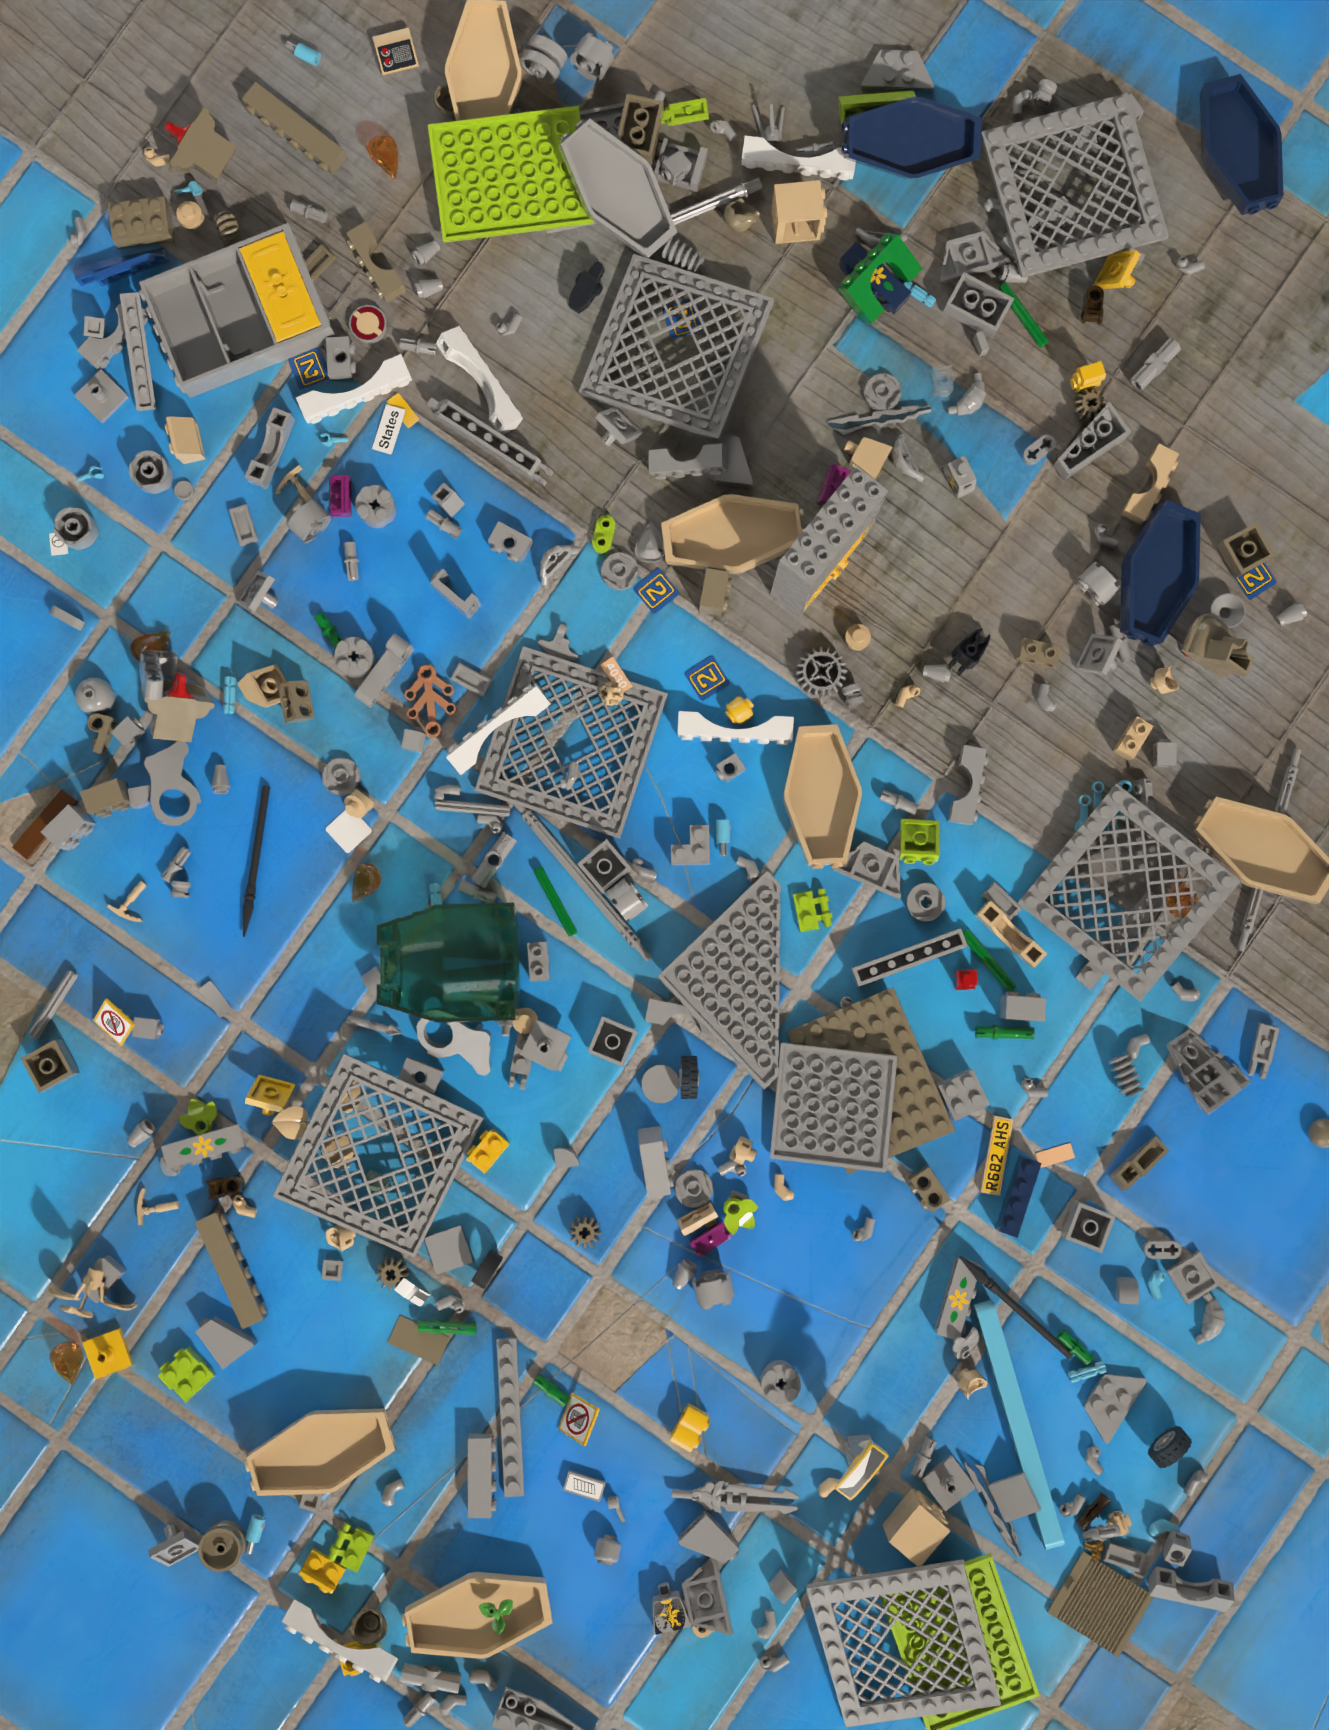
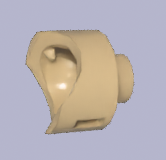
M186 201L177 208V219L184 228L197 229L204 225L205 215L195 202Z
M862 624L852 625L844 636L845 645L855 651L865 649L871 640L869 629Z
M1171 665L1156 669L1154 677L1150 678L1151 687L1154 690L1158 689L1162 694L1179 689V684L1171 675Z
M355 789L345 798L344 805L348 815L362 818L373 808L374 802L358 789Z
M530 1008L519 1009L513 1015V1027L519 1033L528 1034L538 1019V1015Z
M740 1136L737 1144L733 1146L729 1158L743 1165L745 1160L752 1163L757 1154V1150L751 1148L753 1141Z
M335 1225L328 1229L325 1235L329 1245L344 1251L353 1246V1238L356 1236V1233L342 1226Z
M966 1368L958 1375L960 1381L957 1386L967 1399H969V1396L974 1391L987 1387L988 1382L976 1369L969 1371Z

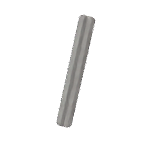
M439 799L435 801L436 810L507 817L510 815L509 806Z
M67 971L31 1028L29 1035L32 1038L38 1039L77 979L78 975L75 972Z

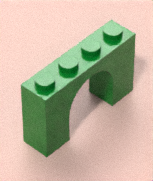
M887 233L882 236L878 245L869 250L866 258L854 267L855 270L842 280V284L837 288L862 322L872 324L885 310L871 290V277L879 265L887 263L899 280L911 282L923 269L898 234Z

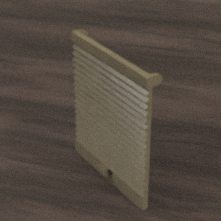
M1082 1551L1047 1613L1119 1657L1154 1597L1149 1596V1591H1146L1099 1560L1096 1563L1092 1562V1556Z

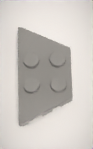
M880 50L862 81L861 89L933 92L934 85L918 51Z
M984 231L949 240L945 247L939 283L942 284L960 279L964 272L974 275L996 269L1003 264H1010L1011 261L999 251L1000 248L990 241L989 236Z
M867 842L861 843L849 853L848 861L846 864H843V867L832 868V870L896 899L900 900L899 857Z
M1103 1373L1085 1401L1083 1407L1105 1443L1108 1444L1148 1381L1144 1377L1138 1378L1129 1377L1128 1375Z
M709 1558L702 1567L698 1568L690 1578L682 1583L690 1625L726 1635H733L734 1632L718 1562L716 1559Z

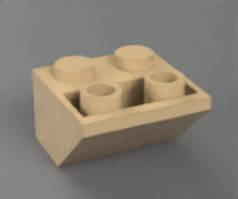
M166 417L167 424H165V430L171 438L169 448L176 459H179L183 464L205 460L201 435L196 420L190 417Z

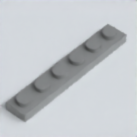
M140 293L120 294L136 410L137 412L156 410Z
M1147 890L1130 911L1149 909ZM1159 897L1151 898L1152 909H1158L1163 901ZM1150 912L1139 913L1140 924H1145L1150 919ZM1136 913L1125 915L1126 925L1137 924ZM1122 920L1117 926H1123ZM1137 927L1126 928L1127 939H1132L1137 935ZM1123 928L1113 930V940L1124 939ZM1110 935L1105 941H1110ZM1125 942L1114 943L1115 954L1122 953L1125 949ZM1111 943L1101 945L1112 954ZM1088 960L1074 978L1091 990L1104 975V972Z

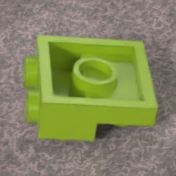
M901 819L899 860H904L906 864L923 861L925 865H932L938 862L940 856L939 821Z
M191 1346L185 1350L181 1348L173 1356L176 1359L171 1364L167 1361L159 1369L161 1373L158 1375L161 1381L170 1390L173 1389L185 1403L216 1375Z

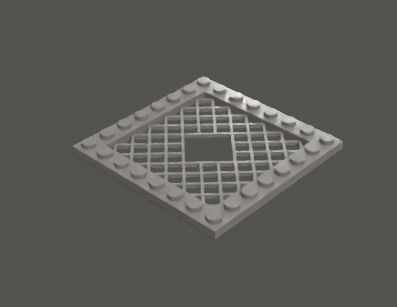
M1128 93L981 132V140L1021 278L1168 239V231ZM1101 122L1098 129L1090 126L1092 124ZM1103 124L1113 128L1109 136L1100 131ZM1083 127L1079 134L1072 131L1073 129ZM1086 128L1095 133L1091 141L1082 136ZM1115 130L1119 141L1112 138V135L1115 132ZM1065 132L1061 139L1054 135ZM1067 133L1077 138L1073 146L1064 141ZM1097 135L1106 139L1103 147L1093 142ZM1046 137L1043 144L1036 140L1039 138ZM1049 138L1058 142L1055 150L1046 146ZM1079 140L1088 144L1085 152L1075 147ZM1109 141L1118 146L1115 153L1105 149ZM1028 142L1025 149L1017 145ZM1031 143L1040 147L1037 155L1027 150ZM1061 144L1070 149L1066 157L1057 152ZM1091 146L1100 151L1097 158L1087 154ZM1012 148L1022 152L1018 160L1009 155ZM1120 148L1122 150L1124 159L1117 156V153L1119 152ZM1043 149L1052 154L1048 162L1039 157ZM1072 151L1082 156L1078 163L1069 159ZM1102 153L1112 157L1108 165L1099 161ZM1024 154L1034 159L1030 167L1020 162ZM1054 156L1063 160L1060 168L1051 164ZM1084 157L1094 162L1090 170L1080 165ZM1114 159L1123 163L1120 171L1110 167ZM1036 160L1046 165L1042 173L1032 168ZM1010 161L1015 163L1013 169L1011 168ZM1066 162L1099 180L1082 211L1049 193ZM1096 164L1105 168L1102 176L1092 172ZM1018 165L1027 170L1023 178L1014 173ZM1125 166L1127 167L1129 177L1122 173ZM1048 167L1057 172L1054 179L1044 175ZM1107 171L1117 175L1113 183L1104 178ZM1029 172L1039 177L1035 184L1026 180ZM1119 177L1129 182L1125 190L1116 185ZM1041 178L1051 183L1047 191L1037 186ZM1015 179L1020 181L1018 188L1016 186ZM1101 182L1110 186L1107 194L1097 189ZM1023 183L1032 188L1028 196L1019 191ZM1130 184H1132L1134 195L1127 191ZM1113 188L1122 193L1118 201L1109 196ZM1034 190L1044 194L1040 202L1031 198ZM1094 193L1104 198L1100 206L1090 201ZM1124 195L1134 200L1130 207L1121 203ZM1046 196L1056 201L1052 209L1042 204ZM1020 197L1026 199L1023 206ZM1106 200L1115 204L1112 212L1102 207ZM1028 201L1037 205L1034 213L1024 209ZM1136 202L1139 212L1132 209ZM1058 203L1067 207L1064 215L1054 211ZM1088 204L1098 209L1094 217L1084 212ZM1118 206L1127 211L1124 218L1114 214ZM1040 208L1049 212L1045 220L1036 216ZM1070 209L1079 214L1075 222L1066 217ZM1100 211L1109 216L1106 223L1096 219ZM1129 213L1139 217L1135 225L1126 221ZM1025 214L1031 217L1028 224L1026 221ZM1052 214L1061 219L1057 227L1048 222ZM1081 216L1091 221L1087 228L1078 224ZM1111 218L1121 222L1117 230L1108 226ZM1033 219L1043 224L1039 232L1029 227ZM1063 221L1072 225L1069 233L1060 229ZM1093 222L1103 227L1099 235L1089 230ZM1123 224L1130 227L1120 230ZM1045 226L1054 230L1051 238L1041 233ZM1075 227L1084 232L1080 240L1071 235ZM1105 229L1111 232L1102 235ZM1030 232L1036 235L1033 241ZM1057 232L1066 237L1062 245L1053 240ZM1086 234L1092 236V238L1084 240ZM1038 237L1048 242L1044 250L1034 245ZM1068 239L1074 241L1073 243L1066 244ZM1050 243L1056 246L1055 248L1047 249Z
M633 254L579 389V394L720 441L774 304V298ZM653 283L656 290L646 295L643 287ZM657 284L664 285V287L658 289ZM670 288L673 296L663 300L661 292ZM674 289L679 290V291H682V292L676 294L675 291H674ZM640 291H642L644 296L638 299ZM658 294L661 302L651 306L648 298ZM688 294L691 302L681 306L678 298ZM691 294L698 296L699 298L693 300ZM705 299L708 307L698 311L696 303ZM646 300L649 308L639 312L636 304ZM676 300L678 308L669 312L666 304ZM709 300L717 303L711 306ZM693 305L696 313L686 317L683 310ZM723 305L726 313L716 317L713 309ZM664 306L666 314L657 318L654 310ZM726 306H729V307H732V308H735V309H733V310H731V311H728V309H727ZM635 308L637 314L631 316L632 311ZM651 311L654 319L644 323L642 315ZM681 311L684 319L674 323L671 315ZM710 311L714 319L704 323L701 315ZM740 311L743 319L734 323L731 315ZM639 317L642 325L632 329L629 322ZM669 317L672 325L662 329L659 321ZM698 317L701 325L692 329L688 321ZM728 317L731 325L722 329L718 321ZM716 322L719 330L709 335L706 327ZM657 323L660 331L650 335L647 327ZM686 323L700 354L666 370L652 339ZM744 323L739 334L736 326ZM627 325H628L630 331L624 333V332H625V329H626V327H627ZM733 328L737 336L727 340L724 332ZM644 329L647 337L638 341L634 333ZM704 329L707 336L697 341L694 332ZM721 334L724 342L714 346L711 338ZM632 335L635 343L626 347L622 339ZM649 340L653 348L643 352L640 344ZM709 340L712 348L702 352L699 344ZM734 341H737L732 352L729 344ZM621 342L623 348L617 351ZM637 346L641 354L631 358L628 350ZM727 346L730 354L720 358L717 350ZM625 352L629 360L619 364L615 356ZM655 352L658 360L648 364L645 356ZM714 352L717 360L708 364L705 355ZM702 357L705 366L695 369L692 362ZM643 358L646 366L636 370L633 362ZM730 358L728 365L725 369L722 361ZM614 359L616 366L610 368ZM660 363L663 371L653 375L650 368ZM690 363L693 371L683 376L680 367ZM720 363L723 371L713 375L710 367ZM631 364L634 371L624 376L621 367ZM618 369L621 378L611 381L609 373ZM648 369L651 377L641 382L638 373ZM678 369L681 377L671 381L668 373ZM707 369L711 377L701 381L697 373ZM636 375L639 383L629 387L626 379ZM665 375L669 383L659 387L655 379ZM695 375L698 383L688 387L685 379ZM723 376L718 387L715 379ZM624 381L626 388L615 384ZM653 381L656 389L646 393L643 385ZM683 381L686 389L676 393L673 385ZM713 381L716 389L706 393L703 385ZM641 387L644 394L633 390ZM671 387L674 395L664 399L661 391ZM701 387L703 395L694 399L691 390ZM688 392L691 401L681 404L678 397ZM659 393L661 400L651 397V395ZM716 393L713 403L711 404L708 397ZM676 398L679 406L669 403L668 401ZM706 398L709 406L699 411L696 402ZM694 404L696 411L687 409L685 407Z
M523 646L502 710L508 706L507 702L511 698L521 696L523 694L522 690L531 683L533 685L536 684L534 680L542 676L545 677L548 685L540 689L543 691L550 687L554 697L549 700L553 701L556 699L560 709L550 713L548 707H546L548 715L540 719L536 715L534 716L536 721L526 725L523 717H517L496 727L474 791L620 839L668 694L629 681L633 687L624 692L622 700L631 703L623 707L621 702H618L620 709L611 713L608 706L605 705V700H602V703L594 707L589 700V697L597 693L600 696L601 687L605 686V683L611 682L606 673ZM547 675L558 678V680L550 683ZM562 681L566 691L556 695L552 686ZM565 681L576 684V686L568 689ZM580 687L584 697L575 701L570 692ZM583 687L594 690V692L587 695ZM568 693L572 703L562 707L558 698ZM586 699L590 709L581 713L577 703ZM574 705L578 715L568 719L564 710ZM604 705L608 715L599 719L595 709ZM634 705L638 715L629 719L625 709ZM638 705L643 706L642 712L640 711ZM562 711L566 721L556 725L552 716ZM592 711L596 721L587 725L583 715ZM622 711L626 721L617 725L613 715ZM550 717L554 727L544 731L540 722ZM580 717L596 751L574 761L579 763L586 759L591 768L583 773L578 770L577 779L580 778L585 787L574 791L572 787V793L562 797L558 789L560 784L556 785L552 776L562 771L565 779H568L564 770L569 768L570 764L562 767L546 734ZM610 717L614 727L605 731L601 721ZM639 718V721H638V724H637V727H636V730H635L634 727H633V725H632V723H631V721H633V720ZM519 719H521L524 727L516 730ZM538 723L542 733L532 737L528 728ZM598 723L602 733L593 737L589 727ZM628 723L632 733L623 737L619 727ZM526 729L530 739L520 743L516 734ZM616 729L620 739L611 743L607 733ZM544 735L548 745L538 749L534 740ZM604 735L608 745L599 749L595 739ZM633 736V739H632V742H631V745H630V748H629L628 745H627L626 742H625V739H627V738ZM514 737L518 745L510 748ZM532 741L536 751L526 755L522 746ZM622 741L626 751L617 755L613 745ZM550 747L554 757L544 761L540 752ZM610 747L614 757L605 761L601 751ZM520 748L524 757L514 761L510 752ZM538 753L542 763L532 767L528 758ZM598 753L602 763L593 767L589 757ZM627 754L624 766H622L619 757ZM508 755L512 763L504 766ZM556 759L560 769L550 773L546 764ZM616 759L621 769L611 773L607 763ZM526 760L530 769L520 773L516 764ZM544 765L548 775L538 779L534 770ZM604 765L609 775L599 779L595 769ZM514 766L518 775L508 779L504 770ZM532 771L536 781L526 785L522 776ZM592 771L597 781L587 785L583 776ZM622 772L617 785L613 776ZM501 773L503 774L505 780L499 779ZM520 778L523 786L511 782ZM550 778L554 787L544 791L540 782ZM611 778L615 787L605 791L601 782ZM538 784L542 793L529 788ZM599 784L603 793L593 797L589 788ZM556 790L560 798L548 795V793ZM587 790L591 799L580 803L576 794ZM616 790L611 803L607 794ZM574 796L578 804L566 801V799ZM605 796L609 805L599 809L595 800ZM593 802L596 810L584 807V805ZM610 808L608 814L602 813V811Z
M1115 784L1020 899L1018 904L1136 999L1141 1001L1241 880L1122 787ZM1118 811L1125 815L1114 817L1118 813ZM1125 819L1126 829L1115 830V820ZM1128 819H1130L1140 828L1129 829ZM1112 821L1113 831L1102 832L1109 822ZM1141 831L1142 841L1131 842L1130 832ZM1144 831L1155 840L1145 841ZM1127 832L1128 843L1117 844L1116 833ZM1113 834L1114 844L1103 845L1102 835ZM1099 836L1100 846L1090 847L1094 840ZM1156 843L1157 854L1146 855L1145 844ZM1142 844L1143 855L1132 856L1131 845ZM1160 844L1171 852L1160 853ZM1128 846L1129 856L1118 857L1117 847ZM1114 847L1115 858L1105 859L1103 848ZM1090 849H1101L1102 859L1091 860ZM1087 850L1088 861L1077 862ZM1172 855L1173 866L1162 867L1161 856ZM1175 855L1186 864L1176 865ZM1158 856L1159 867L1148 868L1147 857ZM1144 858L1145 869L1134 870L1133 859ZM1130 859L1131 870L1120 871L1119 860ZM1116 861L1117 871L1106 872L1105 862ZM1102 862L1103 873L1092 874L1091 863ZM1088 863L1089 874L1078 875L1077 864ZM1074 866L1075 876H1066V874ZM1187 867L1188 878L1177 879L1176 868ZM1191 868L1202 877H1192ZM1173 869L1174 879L1163 880L1162 870ZM1159 870L1160 881L1149 882L1148 871ZM1145 871L1149 909L1110 913L1106 875ZM1104 876V886L1094 887L1093 877ZM1090 877L1091 888L1080 889L1079 878ZM1076 878L1077 889L1066 890L1065 879ZM1203 879L1204 890L1193 891L1192 880ZM1062 880L1063 890L1053 891ZM1206 880H1208L1211 883V886L1208 889ZM1189 881L1190 892L1179 893L1178 882ZM1175 882L1176 893L1165 894L1164 883ZM1161 883L1162 894L1151 895L1150 884ZM1105 889L1106 900L1095 901L1094 890ZM1091 890L1092 901L1081 902L1080 891ZM1077 892L1078 903L1067 904L1066 893ZM1063 893L1065 904L1054 905L1053 894ZM1204 893L1195 904L1194 894ZM1190 894L1191 905L1180 906L1179 895ZM1049 895L1051 905L1045 901ZM1176 896L1177 907L1166 908L1165 897ZM1162 897L1163 908L1152 909L1151 898ZM1106 903L1107 914H1096V904ZM1093 904L1094 915L1083 916L1082 905ZM1079 905L1080 916L1069 917L1068 906ZM1065 907L1066 917L1055 908ZM1191 908L1182 919L1181 909ZM1178 909L1179 920L1168 921L1167 910ZM1164 911L1165 922L1154 923L1153 912ZM1150 912L1151 923L1140 924L1139 913ZM1136 913L1137 924L1126 925L1125 914ZM1122 915L1123 926L1112 927L1111 916ZM1108 916L1109 927L1098 928L1097 917ZM1094 918L1095 928L1084 929L1083 919ZM1080 919L1081 929L1070 920ZM1179 923L1169 935L1168 924ZM1165 924L1166 935L1155 936L1154 925ZM1151 926L1152 937L1141 938L1140 927ZM1137 927L1138 938L1127 939L1126 928ZM1123 928L1124 939L1113 940L1112 929ZM1109 930L1110 941L1100 942L1098 931ZM1095 931L1096 941L1085 932ZM1166 938L1157 949L1156 939ZM1153 939L1154 950L1143 951L1142 940ZM1139 941L1140 952L1129 953L1128 942ZM1125 942L1126 953L1115 954L1114 943ZM1111 943L1112 954L1100 944ZM1154 953L1144 964L1143 954ZM1140 954L1141 965L1130 966L1129 955ZM1126 956L1127 966L1116 957ZM1141 968L1137 974L1131 969Z
M343 1053L278 1182L273 1197L415 1258L484 1118ZM352 1080L359 1082L350 1086ZM364 1085L376 1091L366 1094ZM361 1086L364 1095L353 1099L350 1089ZM348 1091L351 1100L342 1103L346 1095V1092ZM381 1093L394 1099L384 1102ZM379 1094L381 1104L371 1107L368 1097ZM365 1099L368 1108L358 1112L355 1102ZM399 1101L411 1107L402 1110ZM396 1102L399 1112L389 1115L386 1105ZM352 1104L355 1113L344 1116L341 1107ZM383 1107L386 1116L375 1120L372 1110ZM339 1109L342 1118L333 1121ZM417 1109L429 1115L419 1118ZM414 1110L416 1120L406 1123L403 1113ZM370 1111L373 1121L362 1125L359 1115ZM401 1115L403 1124L393 1128L390 1118ZM357 1117L360 1126L349 1130L346 1120ZM434 1117L446 1123L437 1126ZM431 1118L434 1127L424 1131L421 1121ZM388 1120L390 1129L380 1133L377 1123ZM343 1121L346 1131L335 1134L333 1125ZM418 1123L421 1132L410 1135L408 1126ZM374 1124L377 1134L366 1137L364 1128ZM451 1125L456 1127L454 1132ZM449 1126L451 1135L441 1139L438 1129ZM330 1127L333 1136L324 1139ZM405 1127L408 1137L397 1140L394 1131ZM361 1129L364 1139L353 1142L350 1133ZM436 1131L438 1140L428 1143L425 1134ZM392 1132L403 1167L366 1180L355 1146ZM348 1134L351 1144L340 1147L337 1138ZM423 1136L425 1145L415 1148L412 1139ZM335 1139L337 1149L327 1152L324 1142ZM450 1139V1141H449V1143H448V1145H447V1147H446V1149H445L442 1142L447 1141V1140ZM409 1140L412 1150L402 1153L399 1144ZM440 1143L442 1153L432 1156L430 1147ZM320 1145H322L324 1154L315 1156ZM352 1147L355 1157L345 1160L342 1150ZM427 1148L429 1158L419 1161L417 1151ZM339 1152L342 1161L331 1165L328 1156ZM414 1153L417 1162L406 1166L403 1157ZM326 1157L329 1166L318 1170L315 1160ZM441 1157L436 1167L434 1159ZM357 1160L360 1169L349 1173L346 1163ZM431 1161L434 1170L423 1173L421 1164ZM311 1163H313L315 1171L306 1174ZM344 1165L346 1174L336 1178L333 1168ZM418 1166L421 1175L410 1178L408 1169ZM330 1170L333 1179L322 1182L319 1173ZM405 1171L408 1180L397 1183L395 1174ZM361 1173L364 1182L353 1185L350 1176ZM317 1174L320 1184L309 1188L306 1178ZM433 1174L429 1184H427L425 1177ZM392 1175L395 1185L384 1188L381 1179ZM348 1177L351 1187L340 1191L337 1181ZM422 1178L425 1188L415 1191L412 1182ZM303 1180L306 1187L301 1186ZM379 1180L382 1190L371 1193L368 1184ZM335 1182L338 1192L327 1195L324 1186ZM409 1183L412 1193L402 1196L399 1187ZM366 1185L368 1195L358 1198L355 1189ZM321 1187L324 1195L319 1194V1193H317V1192H315V1191H312V1190H315V1189H318V1188ZM396 1188L399 1198L389 1201L386 1192ZM352 1190L355 1200L345 1203L342 1194ZM424 1192V1194H423V1196H422V1198H421V1200H420V1202H419V1201H418V1198H417V1194H420V1193ZM383 1193L386 1202L376 1206L373 1197ZM339 1195L342 1203L331 1198ZM414 1196L417 1205L406 1209L404 1199ZM370 1198L373 1207L362 1211L360 1201ZM401 1201L404 1210L393 1214L390 1204ZM357 1203L359 1211L349 1206ZM388 1206L391 1215L380 1219L377 1209ZM415 1210L410 1220L408 1212ZM375 1211L377 1219L367 1215V1213ZM405 1213L408 1223L397 1226L395 1217ZM392 1218L394 1226L383 1221Z
M963 1559L807 1584V1593L846 1727L1001 1705V1698ZM938 1586L947 1591L943 1598L934 1593ZM919 1589L927 1593L923 1601L914 1596ZM898 1593L908 1597L904 1604L895 1599ZM950 1594L953 1604L946 1600ZM879 1596L888 1600L884 1607L875 1602ZM931 1596L940 1601L936 1608L927 1603ZM860 1599L869 1603L865 1610L856 1605ZM911 1600L920 1604L916 1611L907 1606ZM840 1602L850 1606L846 1613L837 1608ZM891 1603L901 1607L897 1614L888 1610ZM943 1604L952 1608L948 1615L939 1611ZM872 1606L881 1610L877 1617L868 1612ZM923 1607L932 1611L928 1618L920 1614ZM853 1609L862 1613L858 1620L849 1615ZM904 1610L912 1614L909 1621L900 1617ZM835 1612L842 1616L839 1623L837 1621ZM955 1612L958 1621L951 1618ZM884 1613L893 1617L889 1624L881 1620ZM936 1614L944 1618L941 1625L931 1621ZM865 1616L874 1621L870 1627L861 1623ZM916 1617L925 1622L921 1629L912 1624ZM846 1619L854 1623L851 1630L842 1626ZM897 1620L930 1639L911 1666L878 1647ZM948 1621L957 1626L952 1633L944 1628ZM877 1623L886 1628L882 1635L873 1630ZM928 1625L937 1629L933 1636L924 1631ZM858 1626L867 1631L863 1637L854 1633ZM959 1630L961 1631L962 1638L956 1636ZM841 1631L847 1633V1636L844 1638V1640L842 1638ZM940 1632L949 1636L945 1643L937 1639ZM870 1633L879 1638L875 1645L866 1640ZM851 1636L859 1641L856 1647L847 1643ZM953 1639L961 1643L958 1650L949 1646ZM933 1642L942 1647L938 1653L929 1649ZM862 1644L872 1648L868 1654L859 1650ZM845 1647L852 1651L849 1657L847 1656ZM964 1647L966 1649L967 1656L961 1653ZM945 1649L954 1654L950 1661L941 1656ZM875 1651L883 1655L880 1662L871 1657ZM926 1652L934 1656L931 1663L922 1659ZM855 1654L864 1658L860 1665L852 1660ZM957 1657L966 1661L962 1668L953 1663ZM887 1658L895 1662L892 1669L883 1665ZM938 1659L947 1664L943 1670L934 1666ZM867 1661L876 1665L872 1672L864 1668ZM918 1663L927 1667L924 1673L914 1669ZM969 1664H970V1668H971L972 1674L969 1673L968 1671H966V1669H967V1667L969 1666ZM850 1665L857 1668L854 1674H852ZM899 1665L908 1670L904 1676L895 1672ZM950 1667L959 1671L955 1678L946 1673ZM880 1668L888 1672L885 1679L876 1675ZM930 1670L939 1674L935 1681L927 1676ZM860 1671L869 1675L865 1682L857 1678ZM911 1672L920 1677L916 1684L907 1679ZM962 1674L971 1679L967 1685L958 1681ZM892 1675L900 1680L897 1686L888 1682ZM942 1677L951 1681L947 1688L939 1684ZM873 1678L881 1683L878 1689L869 1685ZM923 1680L932 1684L928 1691L919 1686ZM855 1682L862 1686L859 1691H857ZM903 1683L913 1687L909 1693L900 1689ZM955 1684L958 1685L959 1687H961V1688L952 1689ZM884 1686L893 1690L890 1696L880 1692ZM935 1687H937V1688H939L940 1690H942V1691L932 1692ZM865 1688L874 1693L870 1699L862 1695ZM916 1690L922 1693L913 1695ZM896 1693L902 1695L901 1697L893 1698ZM877 1696L883 1698L881 1700H875Z

